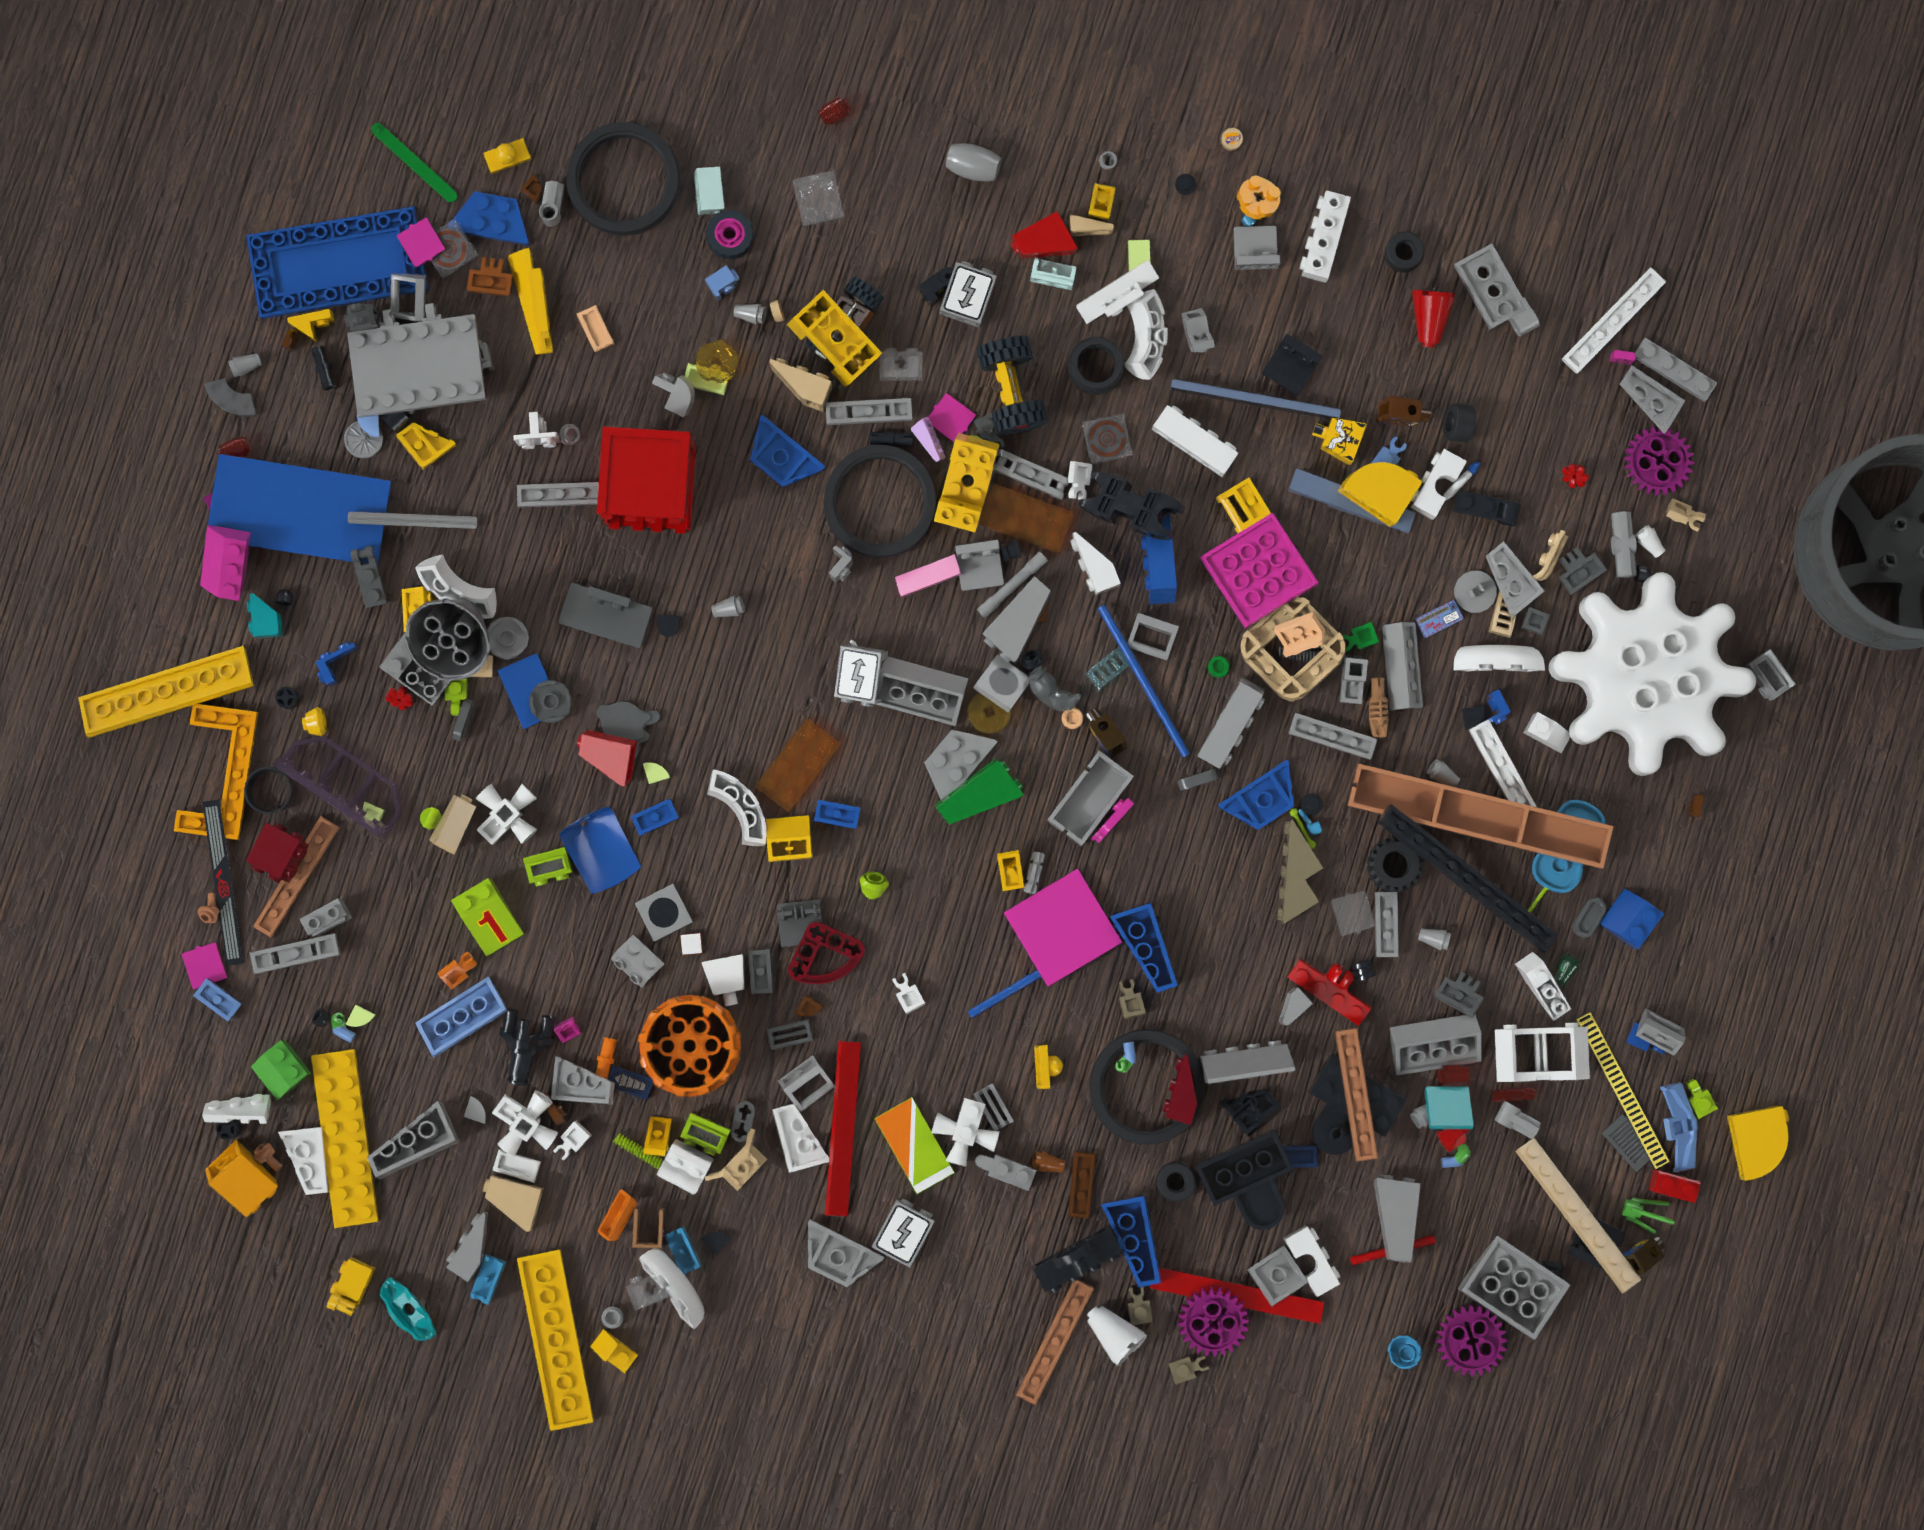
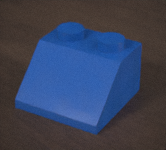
M1623 889L1599 924L1633 949H1639L1664 913L1641 897Z

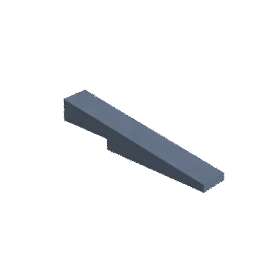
M1297 468L1294 471L1288 489L1289 492L1387 526L1339 493L1340 484ZM1405 509L1398 522L1390 528L1409 533L1416 513Z

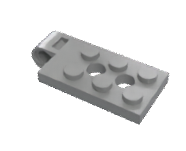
M1493 244L1454 264L1456 271L1490 330L1509 320L1516 334L1521 337L1540 326L1536 314L1530 308L1525 297L1522 298ZM1486 268L1489 276L1487 278L1479 277L1478 269ZM1490 286H1495L1499 289L1497 297L1489 295L1488 288Z

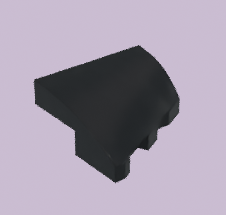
M1266 1089L1257 1091L1253 1095L1244 1094L1240 1095V1098L1229 1101L1224 1099L1220 1102L1247 1137L1251 1136L1281 1111L1280 1104Z

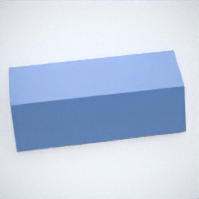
M487 977L415 1024L432 1056L436 1057L508 1010L495 985Z

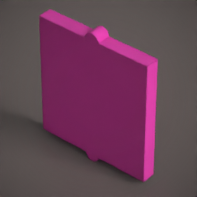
M427 217L415 225L411 224L410 228L397 235L415 268L429 260L433 261L435 256L446 250Z
M946 393L938 405H934V410L928 418L933 428L952 442H955L958 433L963 434L964 431H968L967 427L976 417V414Z
M216 942L203 947L197 946L196 949L181 954L193 990L199 988L206 978H209L214 983L228 978Z

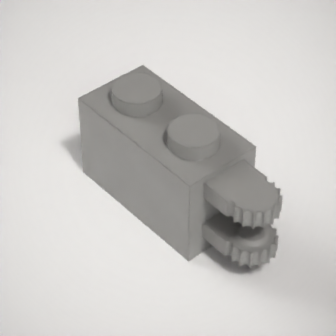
M984 1154L976 1156L975 1164L979 1168L981 1167V1169L989 1171L988 1176L1029 1191L1036 1169L995 1154L994 1158L984 1156Z

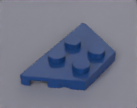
M474 192L447 226V229H454L461 234L529 246L517 200L513 198Z
M760 416L750 461L784 488L826 468L765 416Z
M1285 760L1218 804V807L1256 830L1264 827L1294 807L1289 761Z

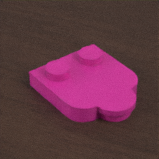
M1128 798L1125 801L1120 799L1112 808L1115 813L1091 840H1096L1099 843L1134 803Z

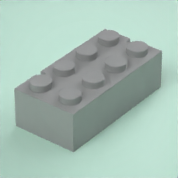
M1098 751L1087 766L1090 771H1083L1047 819V822L1059 831L1067 830L1066 836L1079 846L1084 844L1134 777L1101 751Z

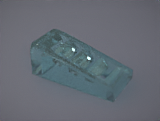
M1117 647L1087 671L1085 675L1099 691L1126 669L1129 663L1122 651ZM1117 655L1124 664L1120 666L1113 656ZM1110 660L1117 668L1115 672L1107 664V661ZM1102 665L1111 674L1110 676L1107 677V675L1102 671V669L1100 668ZM1096 670L1104 679L1102 682L1094 674Z

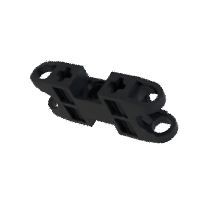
M1094 472L1090 479L1100 485V493L1092 499H1080L1079 507L1095 518L1113 525L1116 524L1119 516L1133 520L1131 527L1136 533L1152 539L1171 540L1173 533L1163 528L1162 523L1164 518L1170 514H1183L1185 507L1180 502L1165 493L1148 488L1144 497L1130 492L1132 485L1126 479L1107 473Z

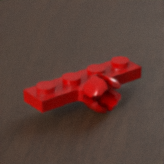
M1300 958L1287 978L1359 1026L1371 1010V1006L1349 992L1348 988L1354 980L1353 974L1347 969L1340 978L1343 966L1339 964L1332 965L1330 970L1324 974Z

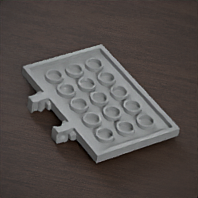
M434 303L425 304L427 318H422V322L400 325L399 322H395L394 312L391 309L383 310L384 322L379 323L380 328L347 333L357 416L364 418L486 400L476 316L472 314L442 319V315L437 314Z

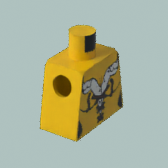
M1332 418L1328 427L1316 423L1312 435L1324 439L1321 450L1351 465L1367 424Z

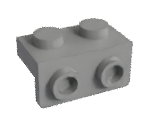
M835 545L833 551L840 560L829 572V576L835 583H838L839 580L843 582L851 573L849 568L853 565L850 551L844 546L839 548Z
M634 935L616 950L611 958L615 966L623 970L630 977V980L641 988L664 965Z

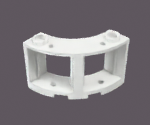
M1565 1023V1027L1517 1029V1025H1503L1504 1029L1495 1030L1497 1082L1590 1079L1587 1027H1579L1578 1023ZM1547 1033H1570L1572 1070L1548 1071ZM1534 1034L1535 1071L1517 1072L1515 1035Z

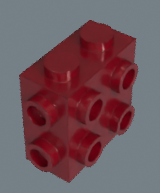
M276 822L274 826L265 823L246 862L252 864L251 869L260 874H263L264 871L269 873L268 878L277 883H280L281 880L289 883L296 875L299 863L306 856L309 844L302 841L303 836L293 831L291 835L286 833L287 828Z

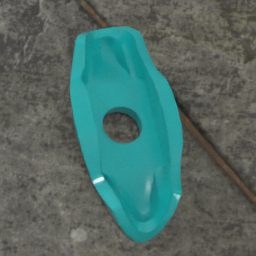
M392 1277L387 1278L381 1287L380 1297L385 1302L392 1320L402 1330L410 1333L415 1340L425 1341L434 1338L437 1333L424 1306L408 1288ZM406 1303H410L415 1308L414 1314H408L405 1311Z

